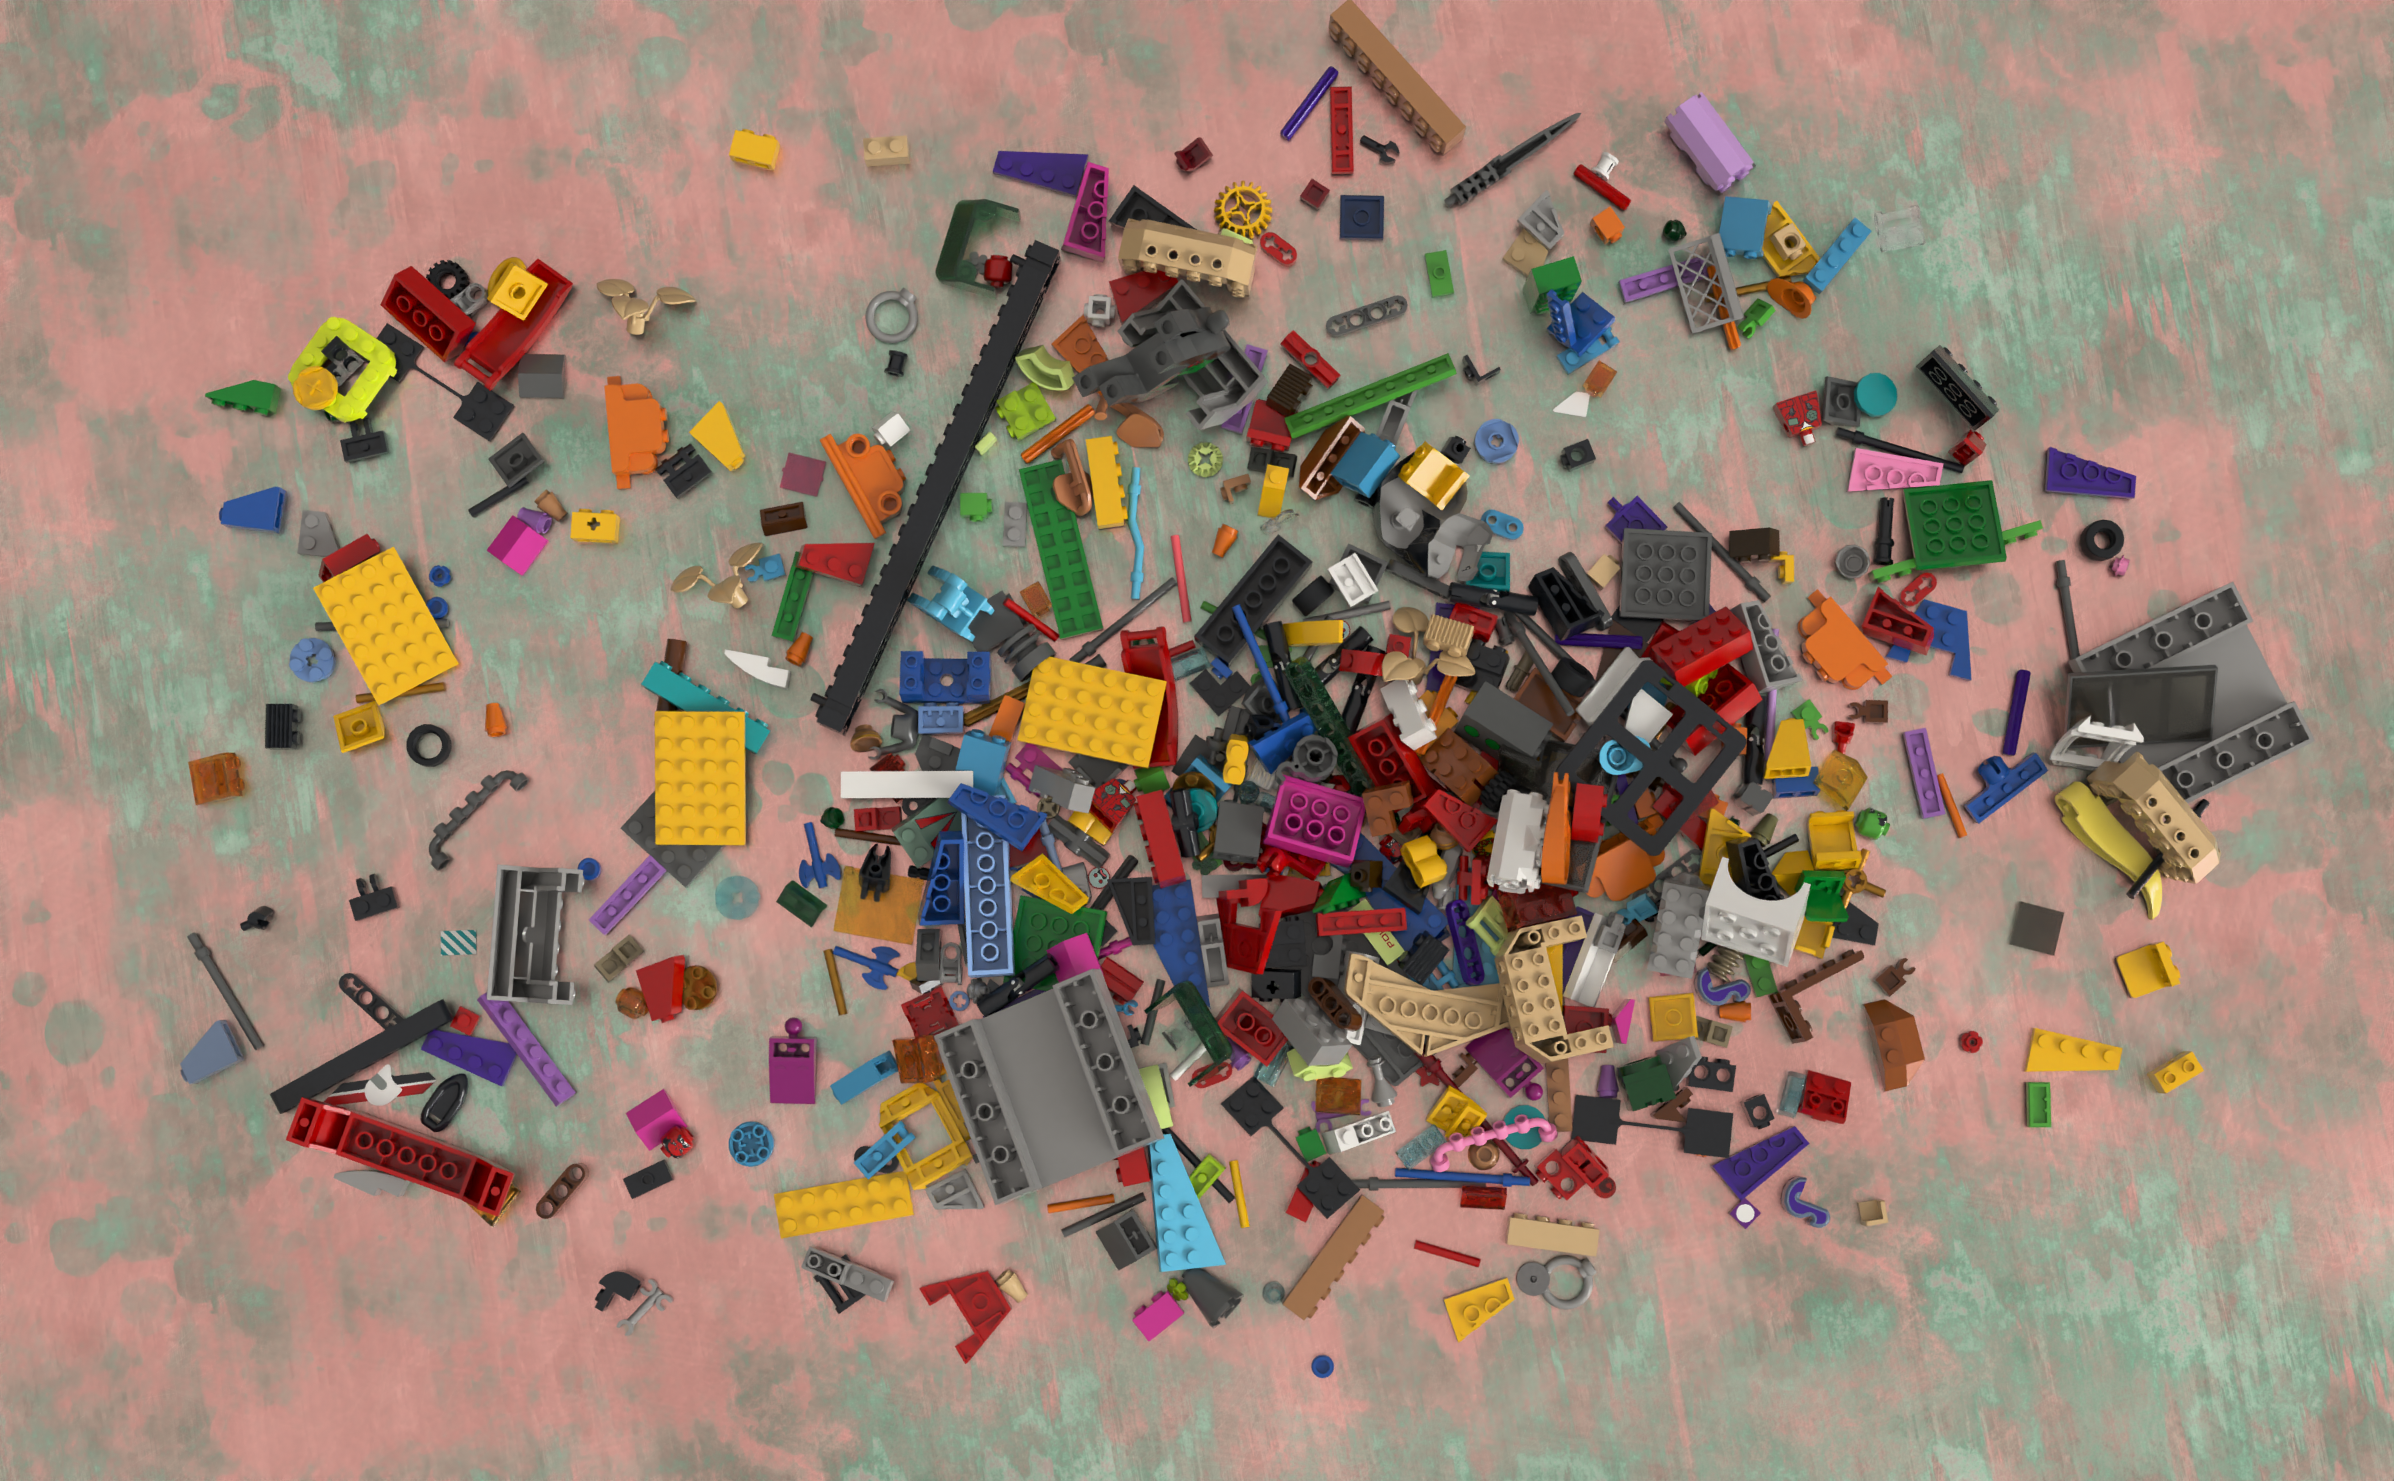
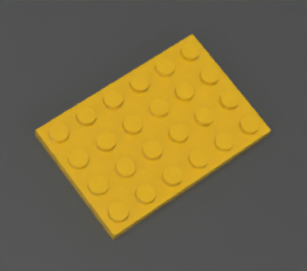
M394 547L313 587L378 705L458 665L455 656Z
M1048 657L1032 671L1017 741L1148 769L1167 681Z
M655 711V844H746L745 711Z

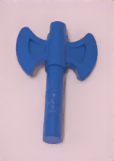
M808 822L804 824L811 853L812 865L810 866L806 860H802L799 867V878L804 888H808L811 880L815 878L820 889L827 887L826 875L828 874L836 880H840L841 870L836 858L830 853L826 854V860L823 862L820 857L813 823Z
M838 946L835 947L834 955L864 965L872 970L870 973H862V977L870 986L876 989H887L883 979L884 975L896 977L898 969L888 963L890 960L899 957L900 954L890 947L880 946L872 948L871 951L876 954V959H870Z

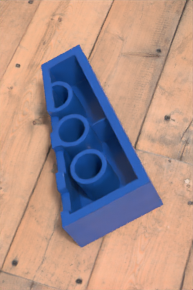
M939 831L918 913L919 926L964 924V838L962 831Z

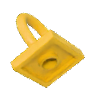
M510 257L502 261L492 273L487 288V299L494 305L525 320L548 284L526 271L525 264L520 258Z

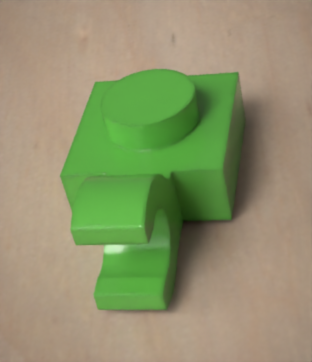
M1757 298L1744 313L1746 319L1738 325V329L1744 331L1743 336L1751 338L1755 333L1756 325L1762 326L1776 310L1771 304Z

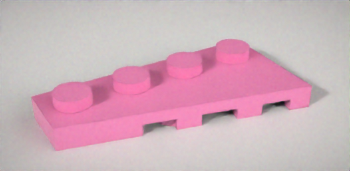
M1855 448L1847 492L1940 485L1944 463Z

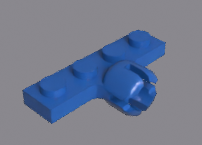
M2034 752L2011 769L2008 768L2001 757L1992 756L1986 759L1987 765L1981 763L1978 767L1979 774L1986 782V788L1968 801L1964 807L1973 820L1979 824L2049 770L2037 753Z

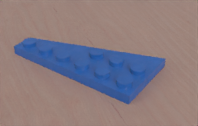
M1190 879L1186 880L1187 882L1161 888L1160 884L1152 886L1156 945L1153 946L1188 1014L1192 1015L1211 1012Z

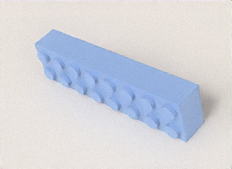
M996 795V796H994V797H997V798L1001 797V798L1007 799V797H1006L1005 795ZM961 812L962 834L964 838V891L968 976L970 978L1015 976L1009 843Z

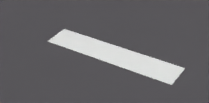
M973 771L841 772V798H950L960 783L973 787Z

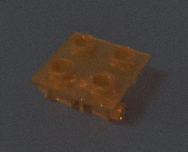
M1335 1077L1317 1079L1315 1112L1360 1115L1361 1079Z

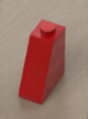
M368 534L363 535L323 558L318 576L325 582L380 553L378 542L374 538L371 539Z
M1280 874L1276 877H1267L1268 888L1266 895L1261 901L1258 915L1261 918V908L1264 907L1282 910L1280 918L1312 911L1324 891L1323 886L1319 881Z
M684 955L674 956L636 970L652 1021L661 1020V1023L673 1020L674 1015L682 1011Z
M1313 1160L1312 1164L1307 1162L1312 1167L1321 1165V1163ZM1304 1167L1284 1210L1285 1213L1305 1223L1314 1206L1297 1187L1309 1174L1306 1167Z

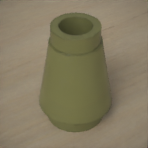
M1767 813L1750 832L1752 838L1759 840L1761 847L1770 844L1778 818Z

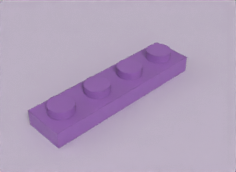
M1698 257L1693 258L1687 267L1699 272L1704 260ZM1673 265L1622 279L1618 282L1625 303L1679 287ZM1678 265L1679 271L1681 272L1683 267ZM1705 265L1701 274L1708 278L1709 275ZM1685 269L1681 276L1682 282L1685 284L1693 283L1696 274ZM1699 276L1697 281L1704 280V278Z
M1247 344L1244 353L1262 372L1268 350ZM1252 401L1225 421L1221 428L1242 434Z
M1926 728L1903 732L1921 817L1925 819L1944 815L1945 809Z
M649 855L592 915L589 921L602 934L607 935L667 870Z

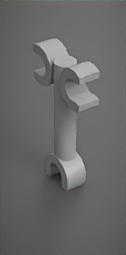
M654 1279L648 1280L652 1285L651 1291H647L644 1287L640 1289L643 1295L649 1297L628 1319H623L617 1323V1328H620L623 1324L629 1326L625 1336L633 1333L634 1325L655 1303L658 1310L664 1311L665 1308L661 1305V1300L666 1299L670 1303L673 1301L670 1295L664 1294L658 1288V1284Z

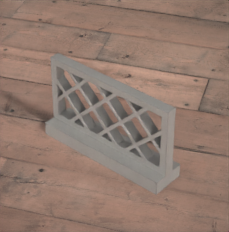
M1720 233L1668 249L1692 334L1744 318ZM1708 242L1710 252L1705 259L1696 254L1695 251L1699 244ZM1695 246L1692 251L1686 249V248ZM1685 250L1691 254L1685 265L1676 261L1674 252ZM1693 255L1704 260L1699 272L1687 267ZM1711 255L1713 258V262L1708 260ZM1707 262L1715 266L1716 269L1712 280L1701 274ZM1678 265L1683 267L1681 272L1679 271ZM1685 269L1696 274L1691 286L1682 282L1681 276ZM1699 276L1710 281L1705 293L1693 288ZM1717 276L1719 279V283L1715 282ZM1712 284L1722 289V294L1718 301L1707 295ZM1684 286L1689 288L1687 294L1685 292ZM1691 290L1703 296L1697 307L1688 302L1687 298ZM1723 296H1724V300H1725L1726 305L1723 304V303H1721V300H1722ZM1705 297L1717 303L1711 314L1699 309ZM1721 305L1727 308L1730 318L1719 320L1713 315L1717 307ZM1690 307L1695 309L1693 315L1691 313ZM1699 311L1709 318L1704 326L1696 328L1693 319ZM1711 318L1717 321L1709 324Z

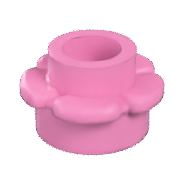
M2122 555L2121 559L2117 557L2112 567V570L2116 571L2115 576H2124L2130 560L2124 558V555Z

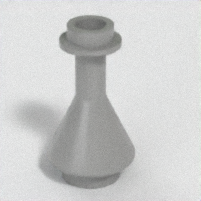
M1380 1055L1368 1058L1367 1066L1372 1067L1375 1077L1371 1100L1377 1103L1378 1107H1386L1395 1102L1394 1098L1397 1096V1092L1383 1076L1381 1064L1384 1063V1059H1381Z

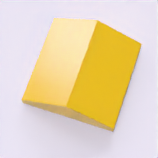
M376 701L333 716L342 753L385 738V726Z

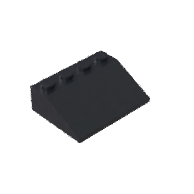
M1939 345L1916 367L1975 431L1999 411L1997 403L1991 396H1986L1978 381L1972 380L1967 375L1968 371L1962 364L1956 363L1952 358V353L1946 347L1943 348Z

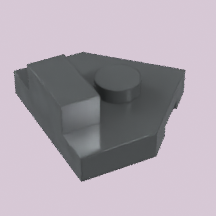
M923 734L915 756L922 771H955L960 748Z

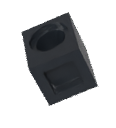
M1588 439L1563 448L1561 451L1562 455H1560L1563 467H1567L1569 472L1594 463L1596 460ZM1578 451L1582 455V460H1573L1571 453Z
M1760 1093L1740 1102L1750 1127H1757L1759 1130L1771 1125L1769 1121L1775 1119L1765 1094ZM1757 1106L1763 1109V1116L1759 1119H1756L1753 1115V1110Z

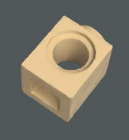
M1793 223L1774 233L1770 238L1783 261L1788 258L1791 260L1798 258L1803 254L1802 250L1806 246ZM1784 240H1791L1794 243V248L1786 247Z
M1603 554L1589 570L1587 576L1597 588L1602 590L1621 567L1618 566L1619 562L1612 555L1607 556Z

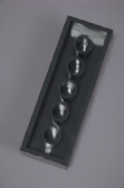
M1278 534L1195 634V641L1222 661L1227 667H1230L1248 645L1232 607L1240 604L1255 637L1310 570L1313 561Z

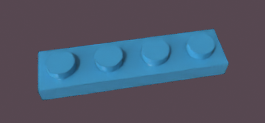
M1855 217L1802 281L1820 294L1872 231Z

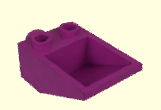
M792 1017L785 1022L784 1026L789 1036H772L769 1038L770 1103L815 1104L817 1037L798 1036L802 1030V1022L798 1018ZM781 1043L787 1045L786 1051L780 1050L779 1045ZM803 1044L809 1045L808 1052L802 1050Z
M1506 1027L1475 1038L1465 1047L1466 1051L1477 1061L1508 1098L1513 1097L1523 1087L1528 1099L1536 1101L1542 1097V1087L1537 1083H1532L1530 1080L1544 1069L1543 1066L1515 1047L1513 1035ZM1528 1063L1531 1069L1529 1072L1523 1071V1064ZM1508 1078H1512L1514 1080V1085L1512 1087H1508L1506 1085V1080Z

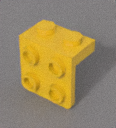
M2164 941L2149 944L2116 958L2130 997L2137 998L2164 987H2173L2181 984L2179 981L2180 972L2177 966L2173 965L2170 958L2172 957L2171 949L2167 944L2165 945Z

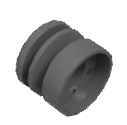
M1030 624L1011 635L997 652L1000 657L1009 654L1004 660L1006 664L1015 660L1018 662L1013 667L1012 672L1020 682L1030 678L1033 669L1048 657H1055L1057 654L1048 642L1042 643L1039 646L1036 644L1041 639L1042 634L1039 632L1031 637L1037 629L1034 624Z

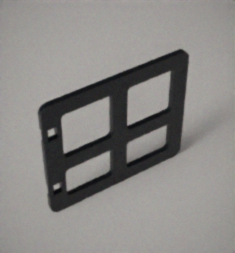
M1644 660L1603 709L1555 772H1558L1559 780H1563L1565 773H1569L1571 792L1576 795L1577 783L1587 784L1576 775V770L1604 735L1610 736L1642 762V769L1616 802L1610 803L1607 800L1606 808L1602 807L1601 816L1647 854L1657 856L1665 849L1745 748L1747 741L1742 733L1667 674L1655 662ZM1662 678H1665L1672 684L1669 690H1666L1659 684ZM1647 682L1651 683L1684 710V716L1655 751L1651 750L1618 723V717ZM1716 721L1726 728L1722 734L1712 727ZM1701 724L1724 743V747L1695 783H1692L1672 767L1669 761L1695 727ZM1656 777H1660L1682 795V800L1654 835H1650L1628 817V812Z

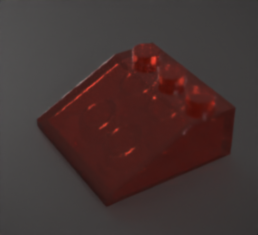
M1494 883L1508 933L1525 927L1568 919L1577 915L1569 889L1541 883L1540 888H1534L1533 892H1529L1526 889L1524 894L1503 892L1499 890V885Z

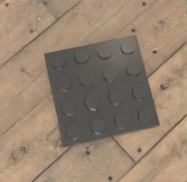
M1624 528L1619 617L1699 621L1709 616L1712 533Z
M655 791L620 828L685 888L694 881L725 847V845L655 844Z

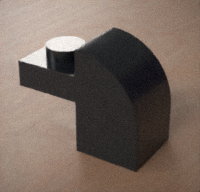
M617 1270L605 1275L599 1281V1284L606 1288L605 1290L601 1289L597 1294L595 1308L602 1312L607 1310L615 1294L628 1301L633 1300L644 1279L627 1270Z

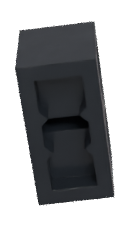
M1702 1056L1697 1065L1693 1066L1689 1076L1686 1077L1685 1086L1733 1092L1736 1065H1730V1060L1718 1058L1716 1063L1708 1062V1057ZM1699 1065L1705 1069V1074L1702 1078H1697L1694 1073L1695 1068ZM1723 1068L1727 1072V1078L1724 1081H1719L1717 1072Z

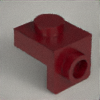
M1201 137L1195 139L1182 151L1174 153L1178 166L1185 171H1194L1213 156Z

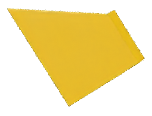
M1808 850L1785 852L1772 872L1778 884L1790 897L1796 894L1794 888L1802 870L1814 871Z

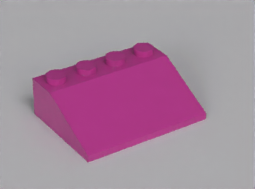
M1283 775L1286 779L1282 786L1279 785L1267 823L1263 844L1348 868L1354 860L1366 810L1363 798Z

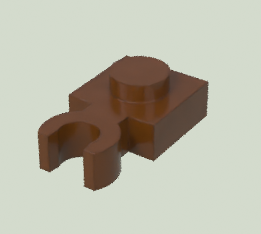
M1865 700L1864 706L1857 702L1849 704V707L1857 709V714L1849 715V719L1855 720L1864 716V723H1888L1887 700Z
M1907 958L1899 960L1896 969L1890 965L1874 979L1888 997L1906 983L1903 976L1912 974L1916 969L1915 967H1911L1909 970L1903 968L1904 963L1908 960Z

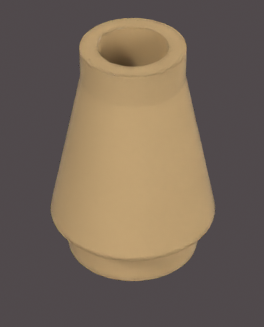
M1010 1269L1005 1270L996 1279L998 1288L1015 1299L1017 1303L1021 1302L1028 1295L1015 1272H1011Z

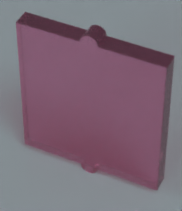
M788 453L785 468H782L783 476L780 488L817 497L820 484L824 481L823 473L826 462Z

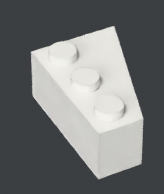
M1395 680L1380 689L1389 711L1392 712L1395 718L1393 719L1395 726H1399L1402 732L1399 735L1402 742L1411 749L1416 750L1437 738L1434 732L1437 728L1433 720L1427 718L1425 714L1427 707L1422 699H1418L1416 695L1418 689L1412 680Z

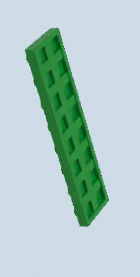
M1062 459L1019 469L1060 639L1103 630L1075 513L1057 501L1053 489L1054 479L1059 475L1065 474Z

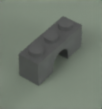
M1343 935L1329 936L1332 941L1331 950L1325 955L1313 954L1311 977L1338 980L1339 975H1343L1344 962H1340L1341 953L1346 951L1347 940L1343 939Z

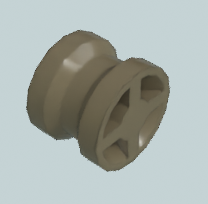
M1050 796L1042 798L1037 805L1038 813L1048 814L1046 819H1053L1060 811V806L1052 802L1053 797Z

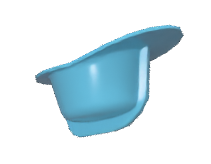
M1635 736L1651 749L1649 743L1644 738ZM1615 740L1606 742L1600 750L1599 762L1601 767L1612 775L1636 772L1643 767L1642 762Z

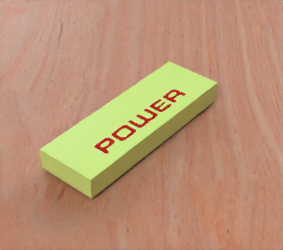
M1364 899L1349 911L1374 909ZM1391 932L1364 933L1388 966L1405 952Z

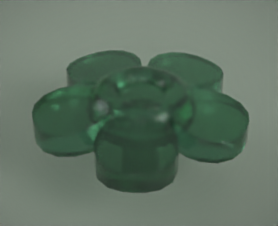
M1213 852L1202 862L1194 861L1192 863L1193 869L1199 870L1201 868V875H1208L1210 872L1209 868L1215 870L1218 863L1212 860Z

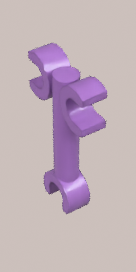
M1323 1099L1324 1106L1322 1109H1317L1315 1101H1312L1311 1107L1315 1111L1317 1119L1315 1125L1317 1132H1320L1321 1123H1327L1328 1129L1332 1130V1123L1328 1120L1331 1118L1357 1113L1363 1116L1372 1114L1371 1111L1364 1112L1361 1109L1362 1104L1368 1103L1369 1099H1362L1356 1105L1327 1110L1328 1102L1326 1099Z

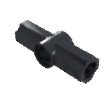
M1178 788L1171 790L1169 794L1173 810L1172 828L1178 836L1181 857L1186 858L1200 855L1201 849L1197 832L1199 820L1197 813L1193 811L1190 789Z

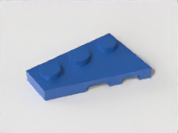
M1302 712L1282 723L1281 728L1273 732L1270 730L1264 733V737L1257 741L1253 739L1248 744L1265 771L1272 774L1281 763L1285 762L1293 754L1297 743L1303 737L1312 735L1317 728L1310 716Z

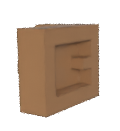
M1249 474L1223 481V487L1220 488L1223 500H1228L1229 505L1234 503L1232 490L1238 493L1248 489L1247 486L1251 484Z

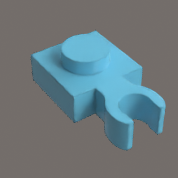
M1644 893L1627 902V909H1621L1616 912L1624 916L1622 923L1628 925L1635 918L1640 922L1658 913V908L1648 895Z

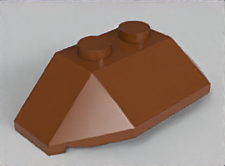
M1349 415L1327 428L1300 466L1299 488L1313 500L1339 493L1343 486L1330 473L1361 432L1365 433V428Z
M1885 999L1863 1004L1884 1091L1908 1086L1925 1060L1914 1016Z

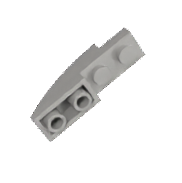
M810 1246L801 1268L840 1285L850 1287L882 1302H886L894 1280L877 1274L873 1270Z

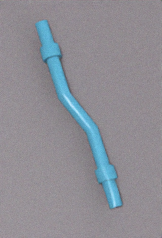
M1132 467L1131 484H1128L1127 493L1130 494L1127 522L1135 544L1134 569L1130 577L1132 582L1131 599L1139 600L1140 587L1144 578V573H1142L1144 544L1136 521L1138 495L1141 493V485H1139L1141 468Z

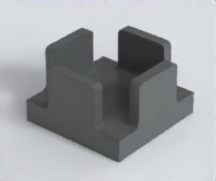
M1076 754L1068 762L1079 774L1083 775V778L1088 779L1095 789L1111 779H1116L1130 766Z

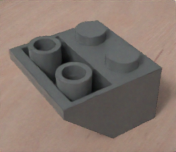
M1134 1208L1096 1231L1097 1236L1118 1271L1157 1249Z

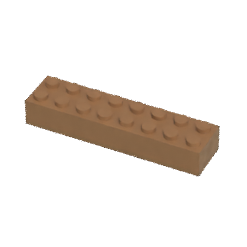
M1347 0L1330 15L1329 34L1336 41L1339 40L1344 45L1343 49L1350 57L1354 56L1356 58L1359 68L1364 73L1368 72L1373 77L1372 81L1376 87L1384 89L1388 100L1393 105L1397 104L1402 109L1401 114L1408 121L1411 119L1416 125V131L1422 137L1426 136L1430 140L1429 144L1435 152H1440L1444 156L1463 139L1466 126L1352 0Z

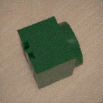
M1660 1055L1643 1058L1617 1067L1619 1074L1617 1079L1628 1111H1637L1650 1105H1656L1659 1102L1662 1103L1676 1099L1666 1064L1662 1063Z

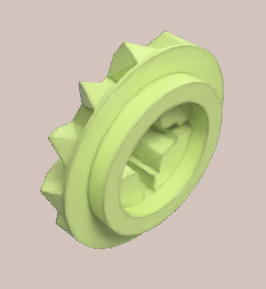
M1201 442L1193 446L1188 454V464L1196 475L1210 477L1221 469L1223 455L1214 444ZM1199 453L1204 456L1212 453L1209 458L1211 465L1205 462L1198 466L1202 460Z

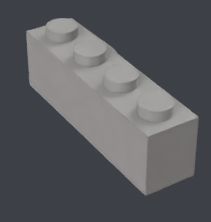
M1759 600L1741 603L1730 609L1751 631L1753 650L1742 655L1741 659L1747 678L1754 683L1759 694L1803 681L1800 674H1796L1792 664L1794 663L1790 656L1787 657L1783 651L1781 639L1772 631L1771 627L1773 625Z

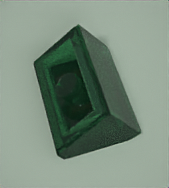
M793 880L785 886L776 901L811 928L827 908L824 902Z

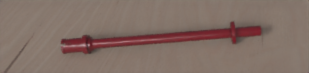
M1425 1044L1422 1056H1419L1416 1052L1413 1053L1425 1065V1070L1428 1073L1435 1074L1447 1088L1450 1085L1462 1092L1441 1068L1440 1063L1442 1061L1439 1058L1436 1059L1433 1054L1424 1057ZM1486 1119L1480 1125L1484 1131L1493 1129ZM1492 1139L1514 1165L1512 1169L1514 1174L1519 1171L1524 1177H1530L1531 1186L1538 1183L1539 1180L1526 1166L1529 1161L1527 1158L1521 1160L1503 1139Z

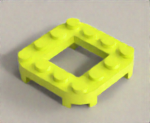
M330 317L320 326L297 358L288 374V380L293 387L294 381L297 380L298 374L302 370L311 366L322 367L328 358L321 351L338 336L353 351L370 362L344 397L337 392L333 402L323 408V410L344 423L359 418L363 419L368 414L365 410L389 376L394 377L397 372L395 368V354L384 343L347 319Z

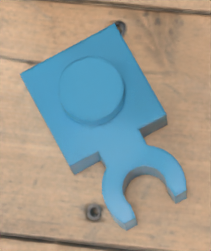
M780 553L758 559L759 566L753 564L745 566L746 571H755L753 577L747 578L749 582L757 581L760 576H763L764 581L786 576Z

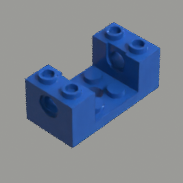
M901 651L899 694L902 703L990 704L992 674L990 652H967V659L925 658L923 651ZM944 676H950L953 678V683L949 686H943L941 679Z

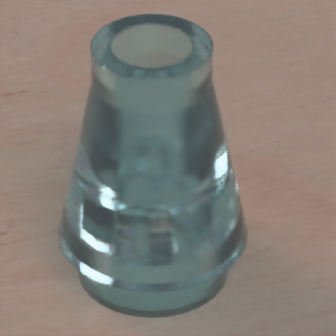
M1252 781L1243 782L1238 787L1240 804L1255 803L1260 794L1259 787Z
M1270 1282L1263 1288L1262 1295L1267 1303L1275 1305L1284 1299L1285 1291L1281 1284ZM1276 1291L1278 1292V1297L1273 1299L1270 1293Z

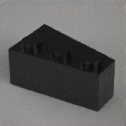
M1552 567L1535 574L1528 588L1533 596L1538 597V605L1558 638L1562 641L1596 627L1605 613L1593 607L1585 595L1581 596L1573 589L1574 585Z
M1152 877L1107 879L1132 945H1156Z

